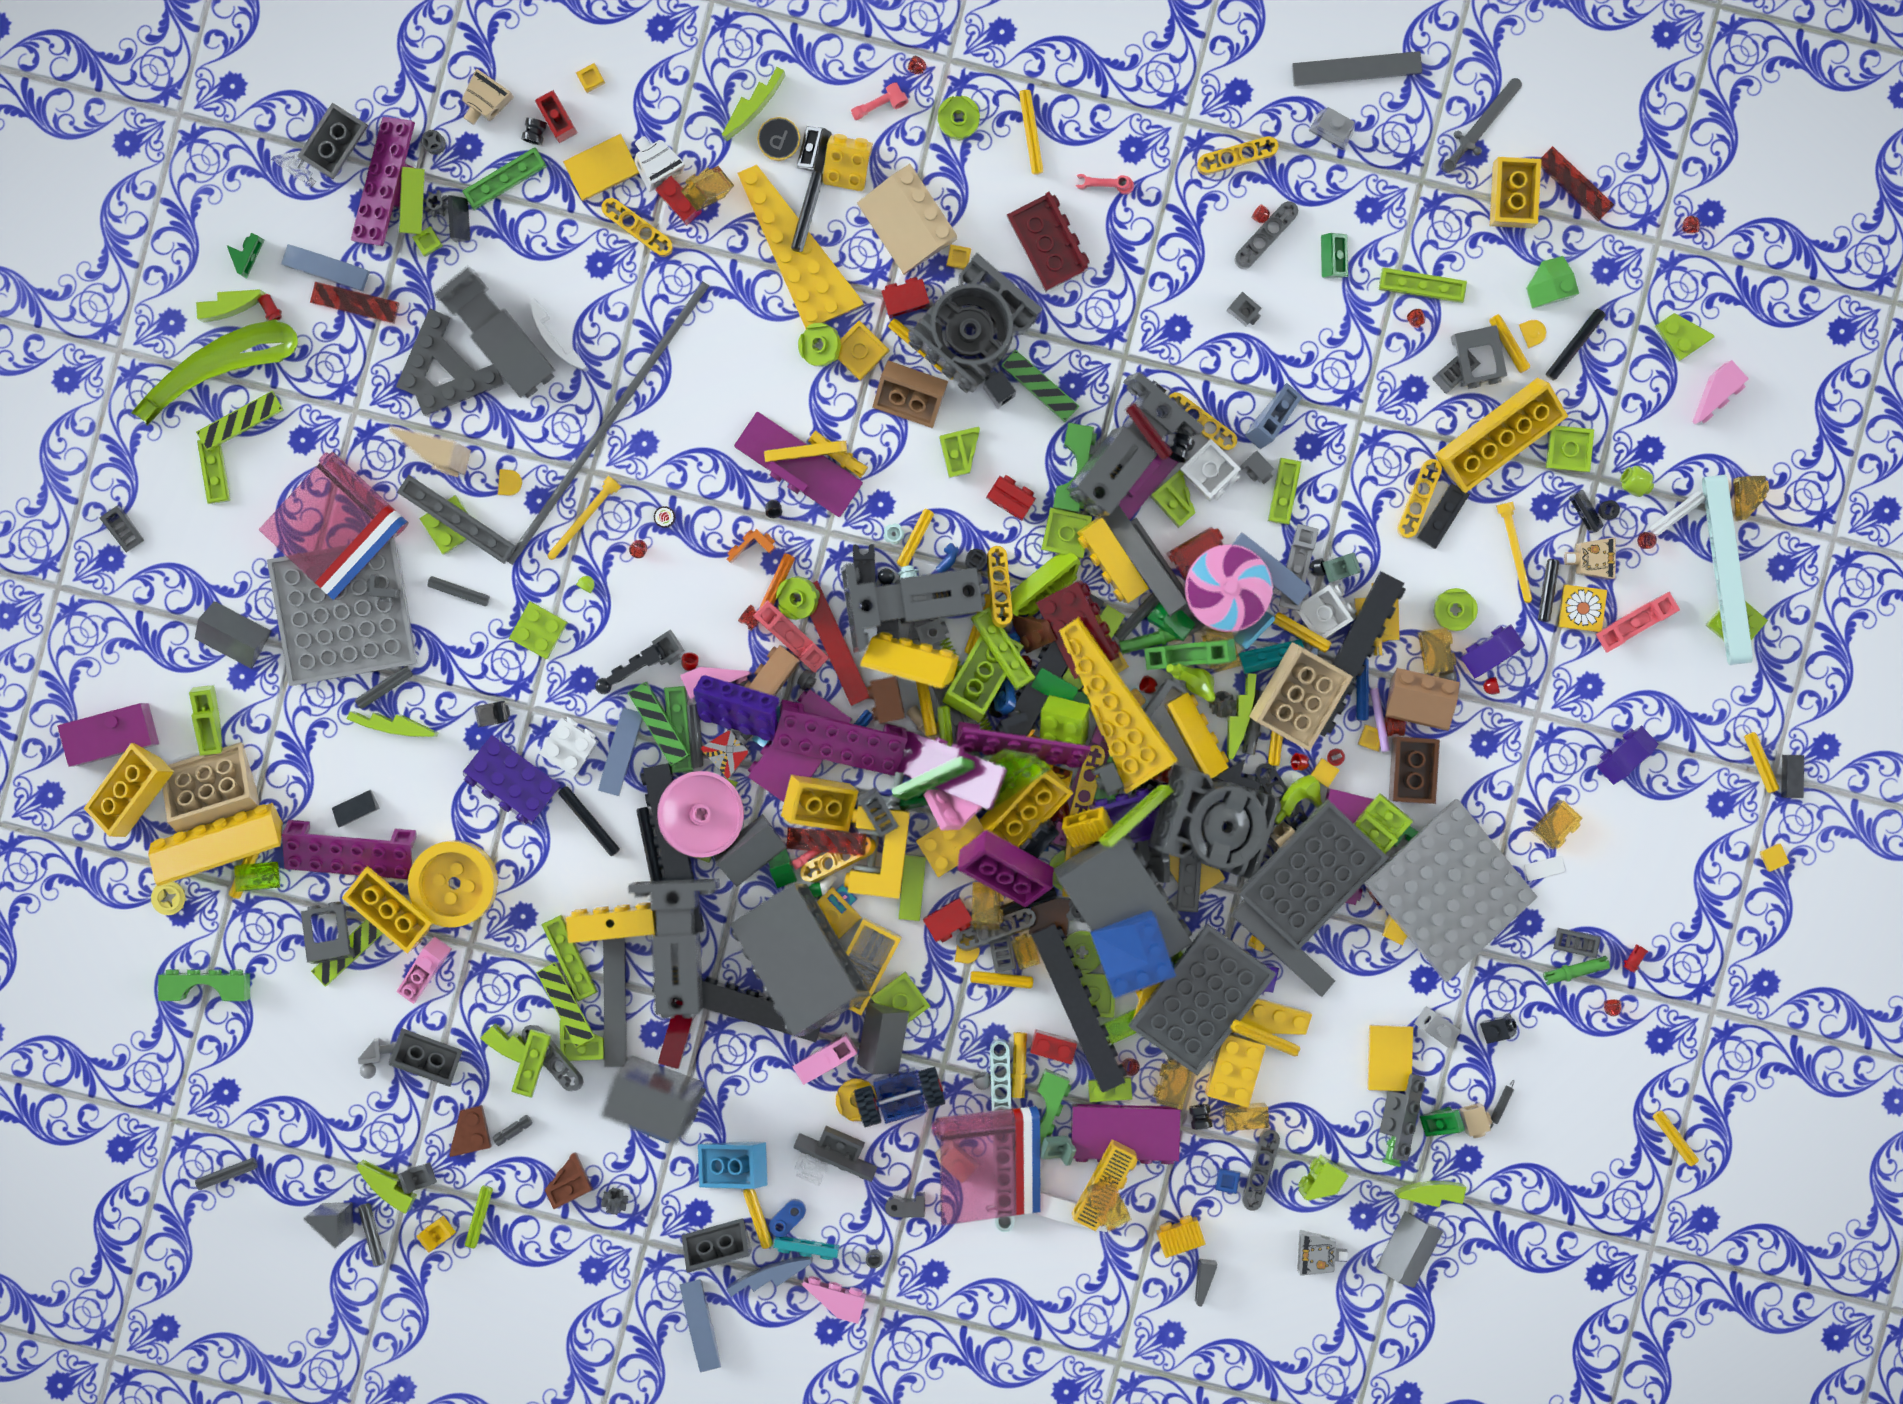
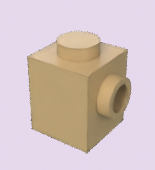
M1481 1103L1459 1108L1465 1132L1470 1137L1480 1138L1486 1135L1485 1132L1491 1131L1489 1126L1492 1124L1491 1116L1488 1111L1485 1112V1108Z

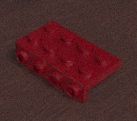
M1050 191L1045 193L1044 196L1007 214V218L1045 292L1088 270L1087 264L1090 263L1086 253H1081L1078 247L1080 242L1075 233L1071 234L1068 228L1070 222L1066 214H1061L1058 208L1060 206L1058 198L1055 194L1051 195Z
M1082 580L1036 602L1044 620H1048L1056 638L1055 642L1074 679L1080 676L1075 671L1076 666L1071 654L1067 651L1059 630L1078 617L1109 662L1120 657V648L1115 640L1112 641L1109 635L1111 633L1110 628L1105 621H1102L1099 615L1101 613L1100 608L1096 602L1092 601L1090 597L1091 590L1087 583H1083Z

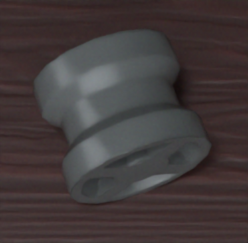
M428 130L423 134L421 139L422 145L430 154L438 155L445 150L446 141L438 131Z

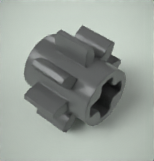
M437 190L436 194L428 191L429 196L427 199H423V202L427 204L424 210L426 212L432 210L431 214L434 218H436L437 214L445 216L444 211L448 209V204H446L448 196L441 197L442 193L440 190ZM437 201H439L440 205H436L435 207L432 205L433 203H437Z
M1219 691L1215 694V700L1209 702V708H1212V714L1224 718L1232 715V710L1236 709V701L1233 700V694L1230 695L1226 691Z
M612 1188L608 1192L604 1191L601 1207H606V1213L618 1215L621 1211H626L628 1196H624L623 1189Z

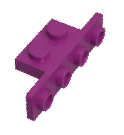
M1157 454L1119 503V506L1129 520L1179 462L1170 457L1161 459Z

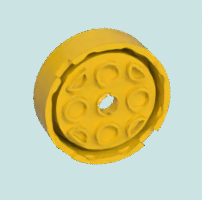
M459 840L445 841L427 848L414 861L408 877V893L412 904L432 920L433 924L441 927H460L482 917L494 903L498 887L497 870L489 855L477 845ZM452 877H457L460 880V887L458 889H453L449 886Z

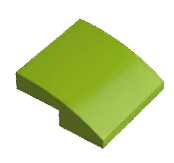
M1379 793L1354 822V825L1386 854L1398 841L1401 834L1413 823V820Z

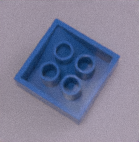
M1152 910L1090 932L1114 998L1176 977L1157 919Z

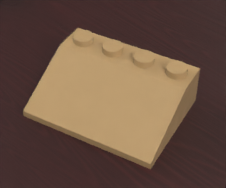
M911 164L891 175L857 202L859 208L903 275L957 240V234Z
M390 426L389 431L426 462L432 464L433 469L454 477H458L459 474H466L471 453L470 449L455 441Z
M1292 642L1249 717L1310 751L1353 676Z
M242 742L222 748V753L198 755L168 765L174 773L163 786L167 823L176 832H184L198 825L213 823L219 818H228L240 811L246 812L259 806L257 788Z

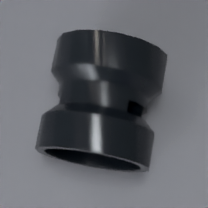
M527 117L525 121L526 131L522 133L521 139L531 144L542 145L544 139L542 134L546 130L547 123Z
M1177 433L1173 439L1174 444L1169 447L1172 451L1169 457L1177 462L1185 463L1189 456L1188 452L1193 449L1195 441L1185 434Z
M980 549L970 550L965 559L967 569L977 568V572L982 571L987 563L985 552Z
M1198 1104L1189 1107V1113L1192 1115V1129L1200 1130L1213 1126L1212 1119L1209 1118V1113L1211 1112L1210 1104Z

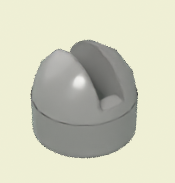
M981 1072L972 1077L973 1083L978 1089L985 1090L989 1087L991 1080L988 1072Z

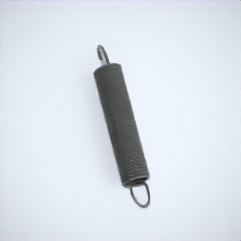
M1505 1086L1499 1102L1492 1113L1491 1120L1493 1122L1490 1130L1494 1125L1493 1123H1499L1514 1091L1512 1087Z

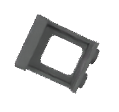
M1497 325L1456 333L1451 336L1452 345H1456L1463 382L1460 384L1461 387L1468 386V389L1480 387V383L1487 381L1489 385L1502 382L1501 379L1507 376ZM1490 345L1495 359L1496 373L1482 377H1473L1468 350L1470 348Z
M1176 678L1171 680L1165 679L1143 710L1148 718L1152 717L1171 688L1181 694H1185L1184 684ZM1150 719L1157 731H1159L1162 726Z
M341 902L328 903V907L321 908L320 905L307 907L306 911H301L308 963L318 964L355 957L354 948L350 947L346 910H349V906ZM335 912L338 938L336 940L315 943L311 916Z

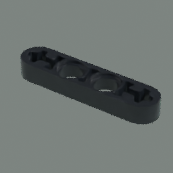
M1262 763L1256 768L1255 776L1261 782L1268 795L1274 796L1271 792L1274 785L1279 784L1282 786L1283 793L1277 797L1280 802L1288 788L1272 765ZM1263 767L1264 769H1270L1268 774L1271 779L1277 778V781L1271 782L1268 787L1265 785V783L1269 782L1268 779L1260 777ZM1298 803L1290 817L1286 816L1284 818L1295 832L1297 831L1298 823L1294 819L1292 822L1289 819L1295 817L1299 812L1301 816H1298V819L1301 822H1305L1308 819Z

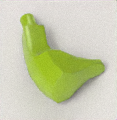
M1179 663L1176 666L1169 664L1166 667V671L1171 673L1177 680L1185 681L1186 688L1208 702L1215 700V681L1208 671L1202 668L1186 667Z
M1306 775L1292 783L1279 802L1281 809L1276 815L1274 823L1279 825L1286 816L1290 817L1296 804L1304 798L1318 809L1323 804L1319 781L1311 775Z

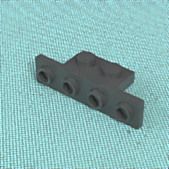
M1409 1075L1406 1094L1388 1091L1379 1133L1396 1137L1393 1159L1408 1161L1411 1153L1417 1115L1420 1111L1421 1096L1425 1087V1077Z
M825 1126L819 1141L799 1133L793 1146L794 1149L799 1150L801 1153L808 1154L822 1162L829 1163L872 1182L877 1170V1166L859 1159L865 1142L829 1126Z

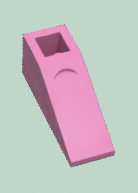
M1733 360L1725 362L1709 377L1693 419L1694 424L1701 421L1703 423L1707 422L1713 416L1712 411L1717 407L1719 409L1724 407L1730 401L1728 399L1733 393L1736 395L1746 387L1744 383L1749 378Z
M699 667L680 676L690 699H694L693 690L703 675L730 683L735 681L737 685L747 681V676L751 675V672Z
M434 937L422 949L397 992L414 1004L442 966L452 948Z
M846 1032L792 1067L804 1085L857 1054L858 1049Z
M814 1276L804 1277L802 1286L838 1319L859 1324L866 1297L862 1290L851 1287L850 1290L842 1288V1285L836 1282H829L827 1284Z

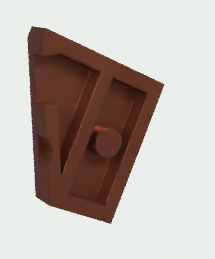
M1013 614V625L1020 637L1021 644L1024 645L1023 648L1026 654L1056 640L1048 620L1036 619L1032 616H1015Z
M483 1105L460 1111L449 1153L450 1157L492 1147Z
M576 1152L570 1155L568 1161L545 1189L553 1209H557L593 1190Z

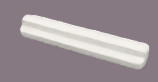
M1700 491L1694 493L1649 528L1650 532L1654 536H1659L1706 500L1703 493Z

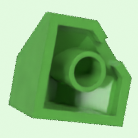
M1563 256L1542 261L1526 288L1532 309L1570 299L1579 294L1574 272Z

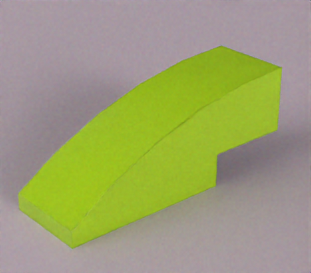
M260 289L217 292V301L196 302L197 319L202 322H211L232 317L256 305L258 298L266 293Z
M214 685L193 687L189 691L193 710L191 717L200 756L222 753L221 725Z
M495 1023L480 1037L481 1040L501 1055L520 1063L526 1044L517 1032L510 1038Z
M364 1159L358 1163L357 1169L363 1179L381 1199L404 1214L411 1209L417 1194L413 1192L405 1194L403 1188L399 1186L400 1180L397 1175Z
M1425 1181L1395 1189L1394 1194L1401 1199L1440 1208L1442 1199L1463 1204L1467 1187L1463 1183L1452 1181Z

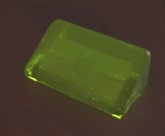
M278 862L234 866L236 892L280 888Z

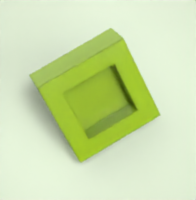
M431 226L423 230L421 235L416 234L412 237L424 257L443 246Z

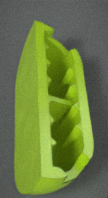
M1068 553L1067 555L1058 554L1025 579L1011 592L1012 613L1015 616L1027 614L1032 616L1039 611L1036 602L1073 584L1077 579L1078 568L1081 566L1079 558L1073 553Z

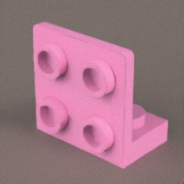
M940 789L928 790L924 794L941 830H960L982 808L980 805Z

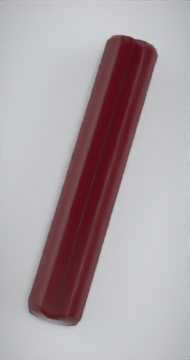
M1130 404L1125 409L1127 414L1160 458H1168L1172 454L1170 448L1137 404Z

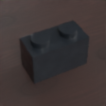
M994 370L985 377L983 389L997 408H1000L1015 397L1016 390L1002 370L998 373Z

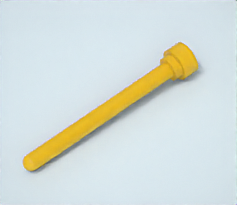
M608 475L603 481V489L547 555L548 559L554 560L608 495L618 492L622 486Z
M1512 501L1497 505L1496 507L1498 514H1501V518L1504 517L1524 602L1530 603L1532 595L1512 517L1514 515L1513 510H1515Z

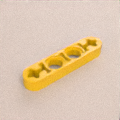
M1268 136L1206 153L1198 159L1197 169L1203 175H1210L1267 159L1276 154L1279 147L1278 142L1274 137ZM1266 142L1274 146L1271 152L1264 149L1260 151V156H1258V149L1264 147ZM1243 148H1251L1254 152L1253 157L1245 158L1242 155ZM1224 153H1229L1233 156L1231 164H1224L1222 162L1221 156ZM1214 156H1217V162L1220 167H1217V163H1214L1207 170L1206 167L1201 165L1204 159H1207V162L1215 161Z
M608 198L603 201L601 209L608 219L657 255L667 257L672 253L673 244L668 237L618 200ZM616 204L615 208L621 213L618 220H616L618 215L613 211L607 213V205L612 206ZM628 215L633 216L635 219L634 224L630 227H626L623 224V219ZM644 228L652 231L651 237L647 240L640 237V232ZM656 238L662 244L667 242L666 245L668 247V250L663 249L660 252V247L655 242L653 243V246H651L650 244Z
M1175 392L1169 395L1173 399L1180 398L1179 403L1183 407L1186 403L1190 405L1185 409L1186 412L1191 409L1196 410L1199 413L1197 421L1203 426L1208 422L1215 424L1216 431L1213 434H1208L1203 429L1200 433L1208 440L1212 439L1224 451L1232 450L1236 446L1237 436L1234 432L1181 393ZM1220 428L1224 431L1221 433L1222 436L1232 437L1230 440L1233 443L1232 445L1224 446V440L1221 437H1218L1217 440L1213 438L1219 433Z
M835 441L764 451L765 462L843 453L848 450L846 441Z
M1436 459L1425 461L1420 468L1397 527L1398 534L1403 538H1411L1418 532L1442 471V466ZM1432 463L1434 464V469L1437 470L1431 473L1429 479H1433V482L1421 478L1422 475L1424 477L1428 475L1429 470L1426 466H1430ZM1420 483H1426L1429 486V492L1426 495L1418 492ZM1412 503L1420 504L1421 512L1418 515L1411 513L1410 505ZM1406 515L1410 518L1418 519L1417 522H1411L1410 528L1413 531L1405 534V529L1402 528L1410 520L1409 518L1406 519Z
M993 546L987 553L991 617L995 626L1005 628L1013 617L1007 552L1001 546ZM995 552L998 554V556H1001L998 561V566H995L996 558L992 557ZM1001 572L1004 575V580L996 581L993 578V573ZM995 593H1004L1006 600L1003 602L997 601ZM1001 607H1004L1002 610L1003 616L1007 617L1004 622L1001 621V618H997L1001 612Z
M1098 745L1090 746L1091 752H1094L1096 748L1098 753L1101 754L1100 758H1096L1094 764L1103 765L1105 758L1103 748ZM1089 754L1080 770L1069 816L1078 813L1079 807H1075V803L1088 806L1087 810L1082 809V812L1089 811V805L1093 804L1097 789L1096 781L1094 779L1089 782L1083 777L1086 770L1095 768L1093 766H1086L1087 761L1090 763L1092 761V756ZM1087 790L1090 793V799L1087 802H1081L1078 799L1080 791Z
M859 836L857 839L862 846H864V842L868 843L864 854H859L849 841L844 844L851 851L849 860L845 861L843 859V852L835 848L805 863L801 868L800 875L804 881L818 882L873 854L876 848L875 841L867 836ZM828 858H831L833 866L827 870L825 862ZM810 869L816 870L812 873V877L808 876V874L811 872Z

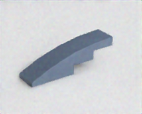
M290 244L287 245L281 262L286 267L303 271L359 291H364L370 273L366 269Z
M1241 532L1232 543V545L1242 546L1257 554L1270 572L1272 586L1283 593L1294 604L1299 605L1311 590L1299 577Z
M623 707L598 791L620 796L643 720L638 711Z
M801 1256L768 1264L730 1283L726 1290L732 1297L748 1285L753 1292L771 1280L777 1287L810 1265L813 1257Z
M702 1280L679 1284L699 1371L702 1373L721 1368L714 1327L711 1323L708 1303L705 1300Z

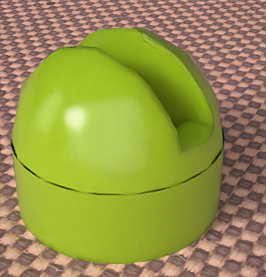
M583 576L576 583V586L590 594L595 585L594 580L590 576Z

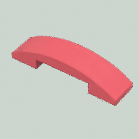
M1667 592L1628 613L1595 635L1605 652L1608 653L1625 643L1626 640L1657 622L1663 621L1680 611L1671 593Z
M768 600L753 615L813 672H816L829 659L814 642Z

